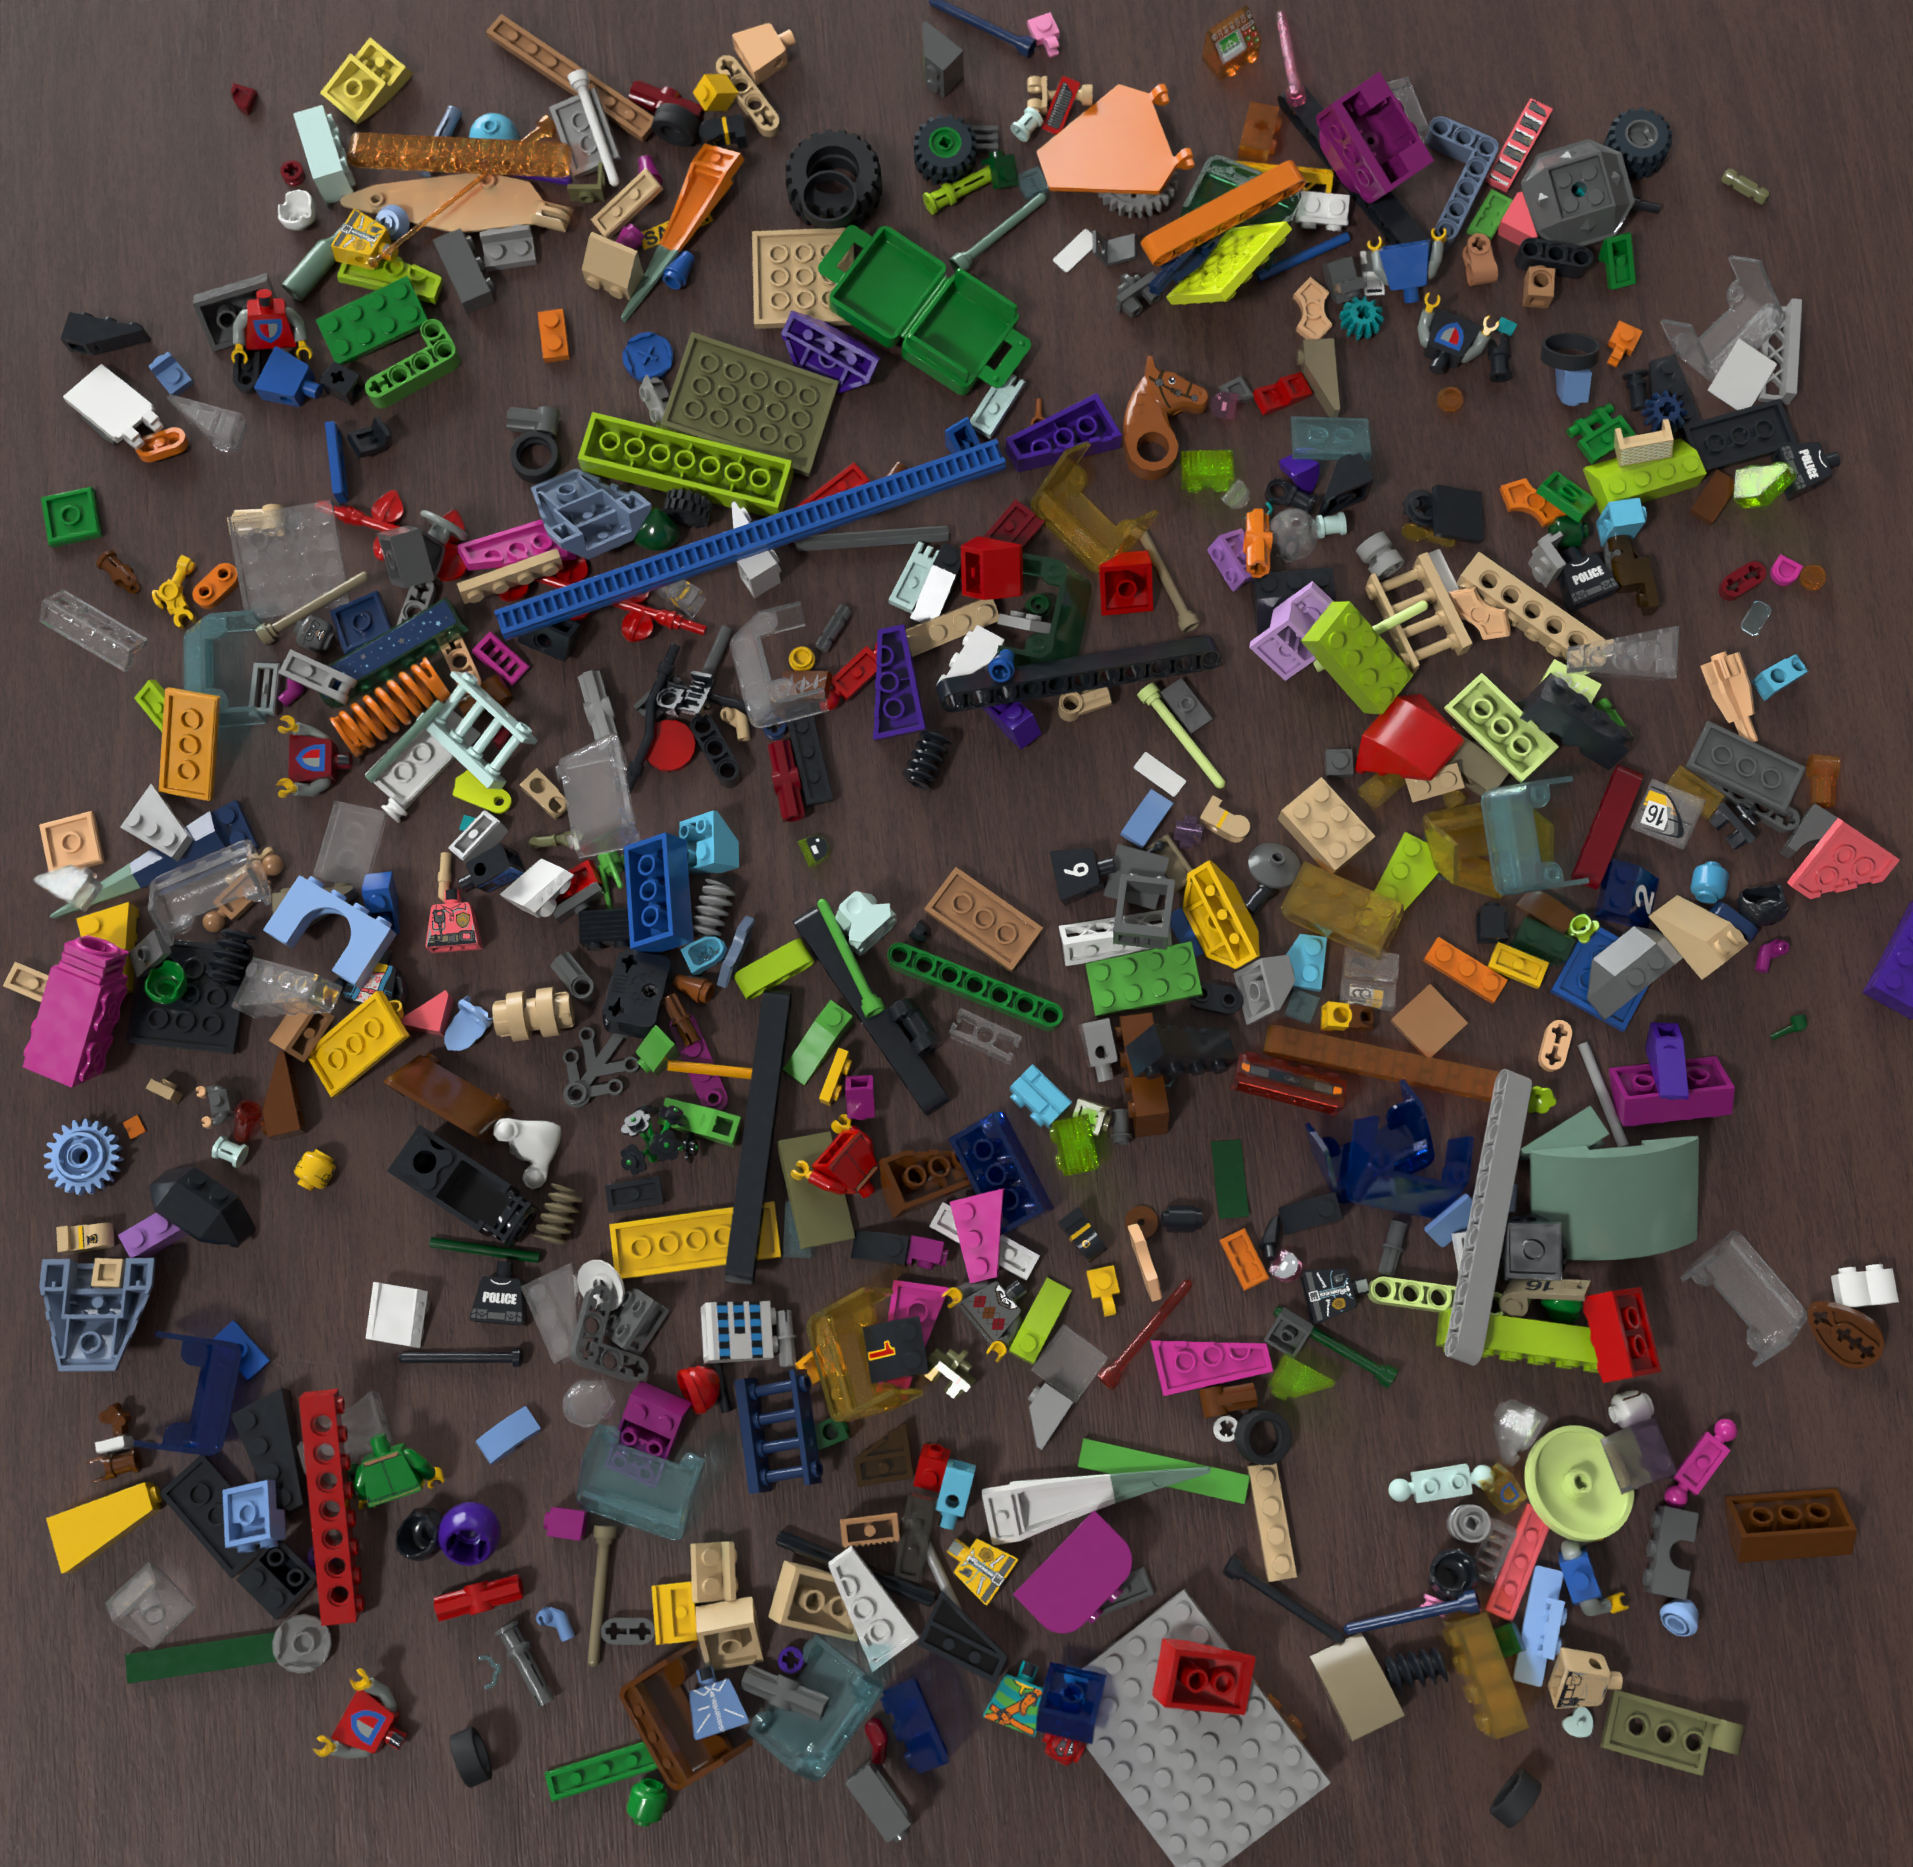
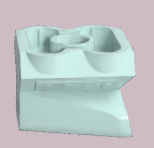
M858 891L852 893L840 904L835 916L844 936L849 935L851 951L855 952L858 956L870 950L897 923L895 919L896 914L889 904H877V899L872 894Z

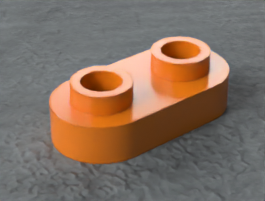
M173 427L159 431L157 434L153 433L142 437L141 439L145 444L140 449H135L142 461L149 463L183 452L187 448L189 441L182 429Z
M229 563L217 565L195 586L193 590L195 602L204 609L216 607L239 585L240 574L238 570ZM228 572L227 577L221 578L223 573ZM209 590L207 596H202L204 591Z

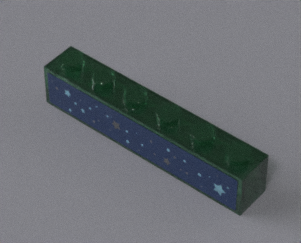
M445 597L329 664L328 667L357 680L355 687L351 688L347 695L351 699L356 695L369 692L372 686L380 681L390 680L396 672L403 668H410L418 662V659L425 655H432L438 652L444 644L459 640L463 633L468 631V628L455 604L448 597ZM336 680L332 689L337 691L341 682ZM319 693L323 702L330 708L334 709L345 706Z

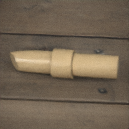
M448 852L441 853L440 872H438V898L444 903V891L449 889L452 873H450L452 854Z

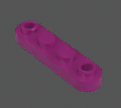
M691 1015L690 1020L701 1040L697 1043L694 1042V1045L687 1048L676 1027H672L673 1021L671 1019L670 1030L683 1061L714 1064L694 1016ZM688 1073L701 1105L723 1112L728 1106L729 1099L720 1076ZM718 1095V1102L714 1104L710 1103V1096Z

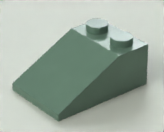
M1589 1106L1520 1149L1518 1161L1530 1160V1150L1587 1146L1589 1150H1594L1605 1144L1602 1138L1609 1135V1132L1592 1107Z

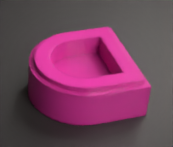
M1780 554L1771 568L1770 575L1776 584L1789 586L1798 578L1804 566Z

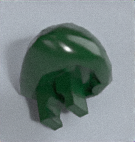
M654 507L633 540L638 546L645 549L664 551L677 543L681 532L678 525L666 513L659 510L658 507Z

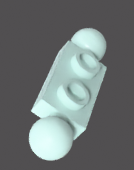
M1467 1464L1411 1472L1412 1482L1408 1483L1404 1479H1395L1390 1483L1388 1492L1391 1498L1398 1502L1405 1501L1411 1494H1414L1416 1503L1473 1494L1471 1484H1475L1480 1488L1490 1487L1495 1480V1474L1486 1465H1479L1470 1473Z

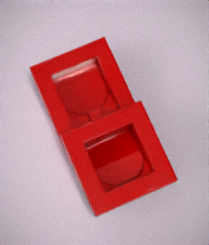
M1302 372L1281 377L1275 384L1256 388L1252 394L1264 416L1294 405L1310 397L1313 393Z
M588 859L568 870L574 877L568 890L557 896L555 899L557 905L561 904L593 882H597L599 886L603 884L593 860Z

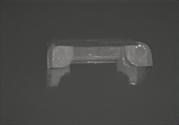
M618 733L608 734L560 758L559 765H555L557 778L563 782L571 834H567L570 850L576 851L579 859L622 850L624 846L641 841L640 832L636 828V816L633 810L626 773V756Z

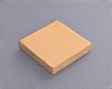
M92 811L39 825L48 871L52 877L105 863L95 813Z

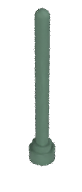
M1044 193L1038 194L967 252H957L949 259L953 270L956 272L958 268H961L965 272L968 271L974 258L1041 206L1047 199Z

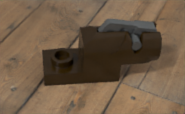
M1629 535L1610 537L1603 547L1604 565L1619 585L1617 593L1637 592L1636 604L1638 608H1641L1642 616L1653 615L1660 604L1650 556L1638 558L1632 538Z

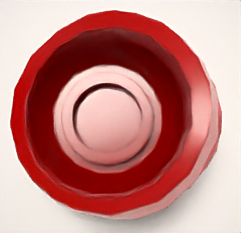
M703 1366L688 1367L687 1369L684 1368L677 1371L678 1386L685 1399L692 1403L691 1408L697 1415L707 1413L716 1404L719 1397L720 1380L718 1373L713 1368Z

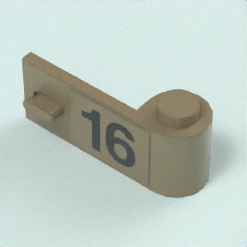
M1514 1278L1506 1286L1500 1299V1308L1505 1315L1520 1318L1528 1311L1532 1299L1585 1301L1591 1287V1280Z

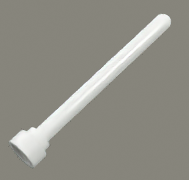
M584 69L575 70L568 75L571 88L579 93L609 182L612 186H617L619 178L588 91L590 83L588 73Z

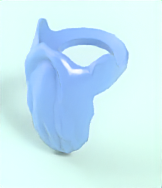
M466 996L459 1001L458 1007L460 1011L454 1016L452 1023L446 1029L444 1043L447 1050L462 1051L469 1048L493 1022V1017L489 1018L488 1012L484 1011L481 1007L471 1004L470 996Z

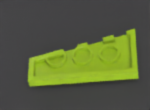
M1405 832L1356 926L1381 938L1453 856Z

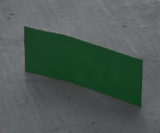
M1241 1139L1211 1142L1219 1219L1249 1217Z

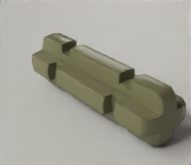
M1731 168L1726 170L1721 179L1723 183L1728 186L1730 184L1734 185L1733 188L1749 198L1753 196L1754 201L1759 204H1763L1770 194L1769 190L1764 187L1758 188L1759 184L1743 175L1738 176V172Z

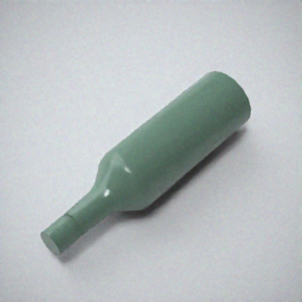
M343 225L330 238L319 240L282 283L284 290L296 300L302 302L336 262L331 244Z

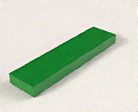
M640 1742L550 1770L544 1774L551 1802L649 1772L658 1769L644 1742Z

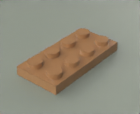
M957 867L954 868L924 909V912L1011 973L1043 931V927Z

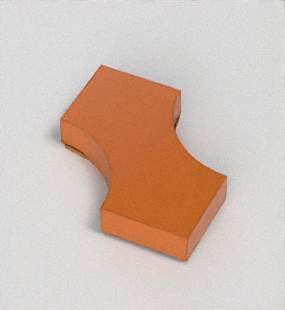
M1526 478L1502 485L1499 489L1508 512H1526L1535 517L1542 527L1551 524L1555 517L1566 515L1536 493L1537 490L1530 485Z

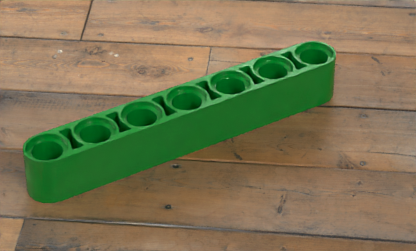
M894 943L888 949L889 965L897 972L1045 1031H1055L1062 1023L1063 1012L1056 1003L905 943ZM896 952H904L907 955L906 960L900 963L895 962L892 957ZM924 961L932 965V969L926 973L920 972L917 969V966ZM954 972L957 975V979L954 982L948 983L942 978L944 973ZM976 981L982 985V989L979 992L973 993L968 990L967 986L969 983ZM1001 991L1006 993L1008 998L1006 1001L998 1003L994 1001L992 996L994 993ZM1023 1001L1029 1002L1033 1009L1028 1013H1023L1018 1009L1019 1003ZM1048 1011L1056 1013L1058 1016L1057 1021L1054 1023L1046 1022L1043 1019L1044 1013Z

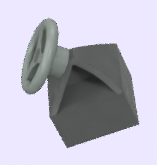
M422 510L420 515L424 520L432 524L428 533L421 528L408 525L377 533L391 584L401 588H408L435 580L442 566L445 545L450 535L464 541L468 539V534L450 521L427 510Z

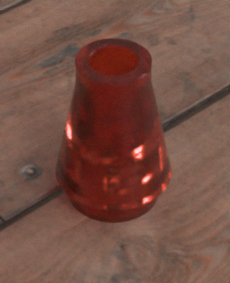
M244 1100L235 1107L233 1136L236 1140L244 1142L250 1139L251 1133L262 1117L261 1107L258 1103Z

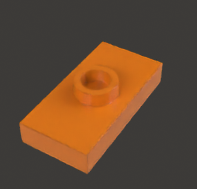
M1245 1228L1219 1240L1243 1291L1270 1279Z

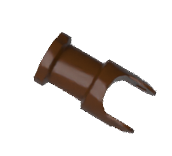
M108 550L99 556L96 566L100 570L107 572L111 576V581L116 586L124 588L130 594L139 592L140 586L136 582L137 577L134 575L133 569L128 564H123L113 550Z
M136 1447L130 1448L129 1452L118 1455L110 1453L86 1462L87 1464L97 1461L103 1463L105 1477L94 1479L91 1481L93 1483L115 1479L119 1474L134 1471V1473L142 1471V1458Z

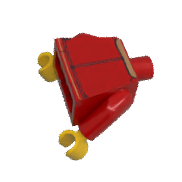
M841 1114L838 1120L843 1125L837 1120H834L831 1124L832 1130L839 1135L812 1165L814 1170L810 1171L805 1161H798L796 1166L802 1168L804 1173L792 1170L791 1176L795 1180L807 1178L808 1182L834 1194L859 1193L862 1198H866L875 1191V1186L869 1179L878 1169V1164L874 1158L873 1141L858 1127L850 1125L851 1119L847 1118V1114Z

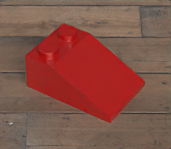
M1162 1638L1152 1696L1165 1708L1245 1715L1256 1657L1197 1642Z

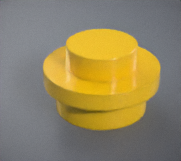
M797 647L789 655V664L795 671H809L815 664V655L807 647Z

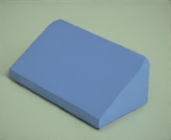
M1468 1194L1461 1196L1424 1227L1426 1233L1440 1247L1443 1248L1452 1241L1451 1233L1467 1229L1473 1200Z

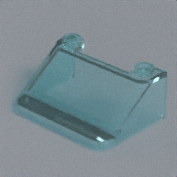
M598 1423L581 1458L576 1496L577 1504L586 1511L670 1540L681 1539L685 1532L703 1473L705 1459L699 1458L695 1454L687 1453L682 1457L680 1464L650 1455L619 1444L620 1431L616 1427Z

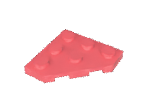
M1838 818L1787 881V884L1809 899L1821 897L1823 893L1831 891L1838 893L1857 888V885L1868 882L1872 884L1883 882L1900 859Z

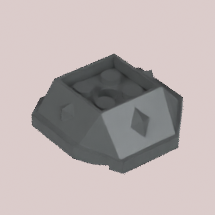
M1590 139L1538 154L1520 184L1521 192H1523L1538 238L1584 247L1602 243L1604 238L1616 236L1635 202L1622 153ZM1581 188L1584 196L1575 197L1571 189Z

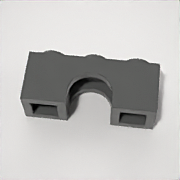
M1657 1506V1510L1653 1511L1650 1523L1651 1528H1654L1653 1537L1649 1539L1646 1548L1649 1564L1648 1568L1644 1569L1642 1575V1585L1645 1586L1644 1592L1686 1600L1690 1571L1679 1569L1672 1563L1670 1549L1677 1541L1695 1542L1699 1513L1666 1506Z

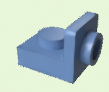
M170 352L158 356L149 365L150 370L174 399L194 385L192 379Z

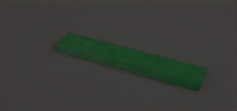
M275 1632L125 1654L127 1684L277 1662L273 1655L272 1646Z

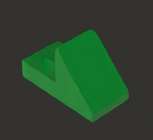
M1628 232L1604 238L1598 261L1605 263L1608 289L1613 290L1636 284L1631 233Z

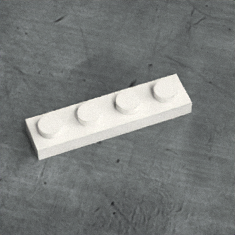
M942 1202L929 1227L960 1244L951 1206ZM1001 1234L999 1266L1027 1281L1040 1255Z

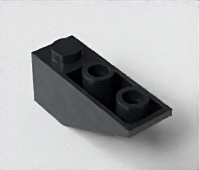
M69 312L60 338L69 351L92 356L147 343L151 339L144 327L138 323H122L111 317L97 318L87 312H80L79 314Z

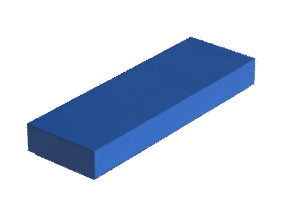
M325 422L332 492L339 504L348 503L349 497L341 431L336 422Z

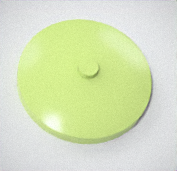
M1570 1425L1557 1428L1545 1434L1530 1450L1524 1474L1527 1495L1539 1518L1551 1530L1570 1540L1591 1542L1605 1538L1621 1528L1633 1506L1634 1483L1627 1461L1613 1442L1593 1429Z

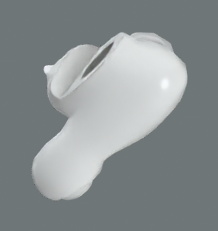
M511 1118L498 1120L494 1125L493 1135L498 1141H509L510 1154L515 1155L521 1161H528L531 1164L524 1171L522 1177L524 1185L531 1189L541 1187L547 1180L549 1164L560 1143L561 1126L548 1121H523Z

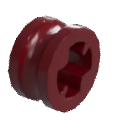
M289 160L282 164L280 173L287 185L298 186L303 183L305 172L298 161ZM291 170H296L294 176L289 175Z

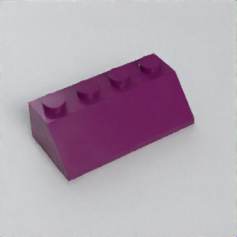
M1717 1056L1685 1060L1689 1093L1688 1100L1660 1098L1650 1064L1609 1068L1608 1071L1614 1108L1623 1127L1731 1115L1735 1087Z

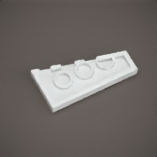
M852 1546L828 1562L830 1571L873 1672L919 1638L918 1633Z

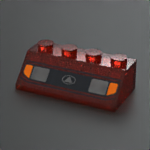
M1246 1051L1244 1054L1239 1053L1234 1067L1230 1090L1332 1116H1337L1344 1108L1347 1081L1340 1079L1341 1076L1339 1074L1325 1072L1323 1075L1315 1073L1314 1069L1309 1066L1298 1065L1295 1068L1287 1066V1062L1281 1059L1271 1058V1061L1260 1059L1261 1055L1254 1052Z

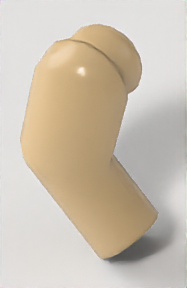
M723 708L720 712V717L727 724L736 728L738 741L750 740L748 717L735 708Z

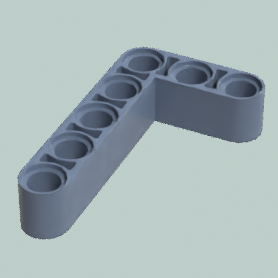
M1439 116L1430 122L1425 138L1426 144L1433 150L1466 163L1435 227L1436 237L1442 236L1444 228L1447 231L1449 237H1447L1444 243L1443 252H1445L1454 245L1494 162L1499 146L1493 137L1449 118Z

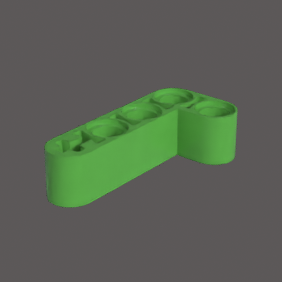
M429 319L422 324L420 332L427 345L426 348L371 377L366 382V393L375 407H389L459 367L461 359L458 351L440 321ZM439 333L436 337L430 338L432 334ZM451 353L449 357L442 358L444 354ZM429 365L427 369L420 370L422 366ZM400 378H406L405 381L398 383Z

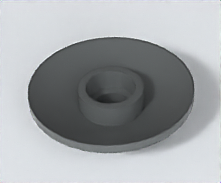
M1264 843L1258 845L1251 851L1248 858V869L1251 875L1259 883L1270 888L1291 886L1297 881L1301 872V864L1296 854L1281 844Z

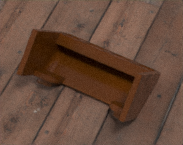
M696 1640L628 1682L620 1690V1699L664 1780L674 1790H681L726 1764L754 1744L752 1739L734 1749L730 1740L722 1733L694 1740L690 1702L680 1685L689 1676L688 1666L682 1656L698 1646Z

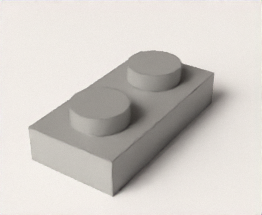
M1013 610L1010 611V615L999 613L997 624L1050 634L1051 623L1041 622L1042 616Z

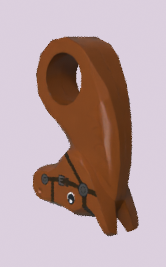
M1147 356L1145 375L1131 395L1125 412L1122 432V444L1129 470L1138 478L1149 481L1165 478L1175 466L1179 445L1169 424L1168 417L1182 412L1202 414L1206 411L1210 402V395L1204 388L1187 381L1174 372L1157 369L1153 356ZM1155 442L1165 449L1167 456L1160 461L1149 462L1139 455L1137 449L1144 443Z

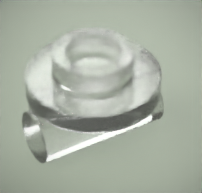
M1238 479L1221 500L1231 509H1240L1248 503L1250 490L1244 482Z

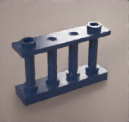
M807 1369L789 1370L790 1380L759 1385L757 1378L734 1380L749 1494L772 1491V1482L804 1477V1485L822 1483L823 1466L818 1455L810 1396L811 1379L807 1374ZM792 1391L794 1408L769 1413L762 1412L761 1396ZM796 1420L798 1437L770 1442L765 1440V1425ZM800 1448L802 1466L777 1470L769 1469V1453Z

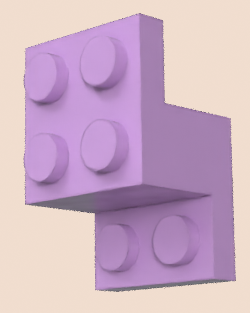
M1312 581L1273 609L1270 628L1250 642L1249 648L1286 681L1316 660L1301 640L1331 602L1334 601Z

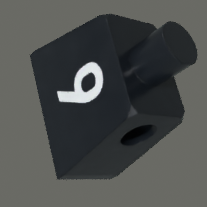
M1093 848L1050 851L1059 899L1064 905H1069L1103 890L1102 876L1116 873L1113 857L1099 860L1097 852Z

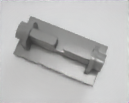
M645 375L639 388L640 398L649 409L651 421L656 424L657 428H660L668 403H663V401L668 400L670 396L662 380H659L658 377L649 379V376Z

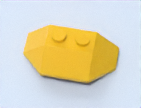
M1211 860L1187 873V885L1182 910L1205 956L1234 969H1238L1259 957L1258 929L1234 882Z

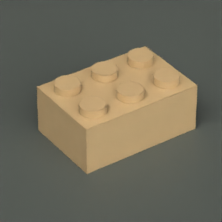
M1322 777L1281 810L1278 817L1282 825L1330 878L1369 847L1376 837Z

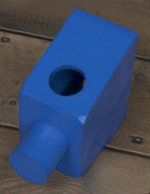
M275 346L254 389L263 400L300 407L306 396L318 399L322 394L323 387L321 384L314 382L315 375L310 366Z

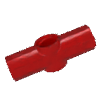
M519 1574L492 1582L487 1580L463 1587V1590L434 1597V1609L439 1622L466 1614L474 1615L495 1609V1606L523 1599V1584Z

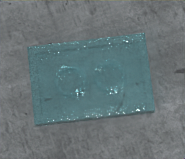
M1291 416L1292 459L1338 460L1347 454L1353 456L1361 453L1364 461H1370L1371 444L1368 419Z

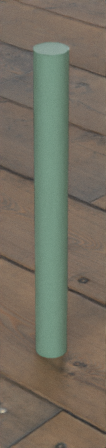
M437 699L365 777L373 783L446 706Z

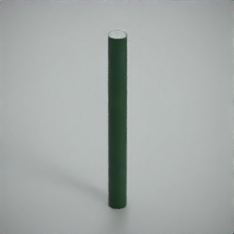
M431 1237L429 1247L435 1249L539 1263L541 1258V1252Z

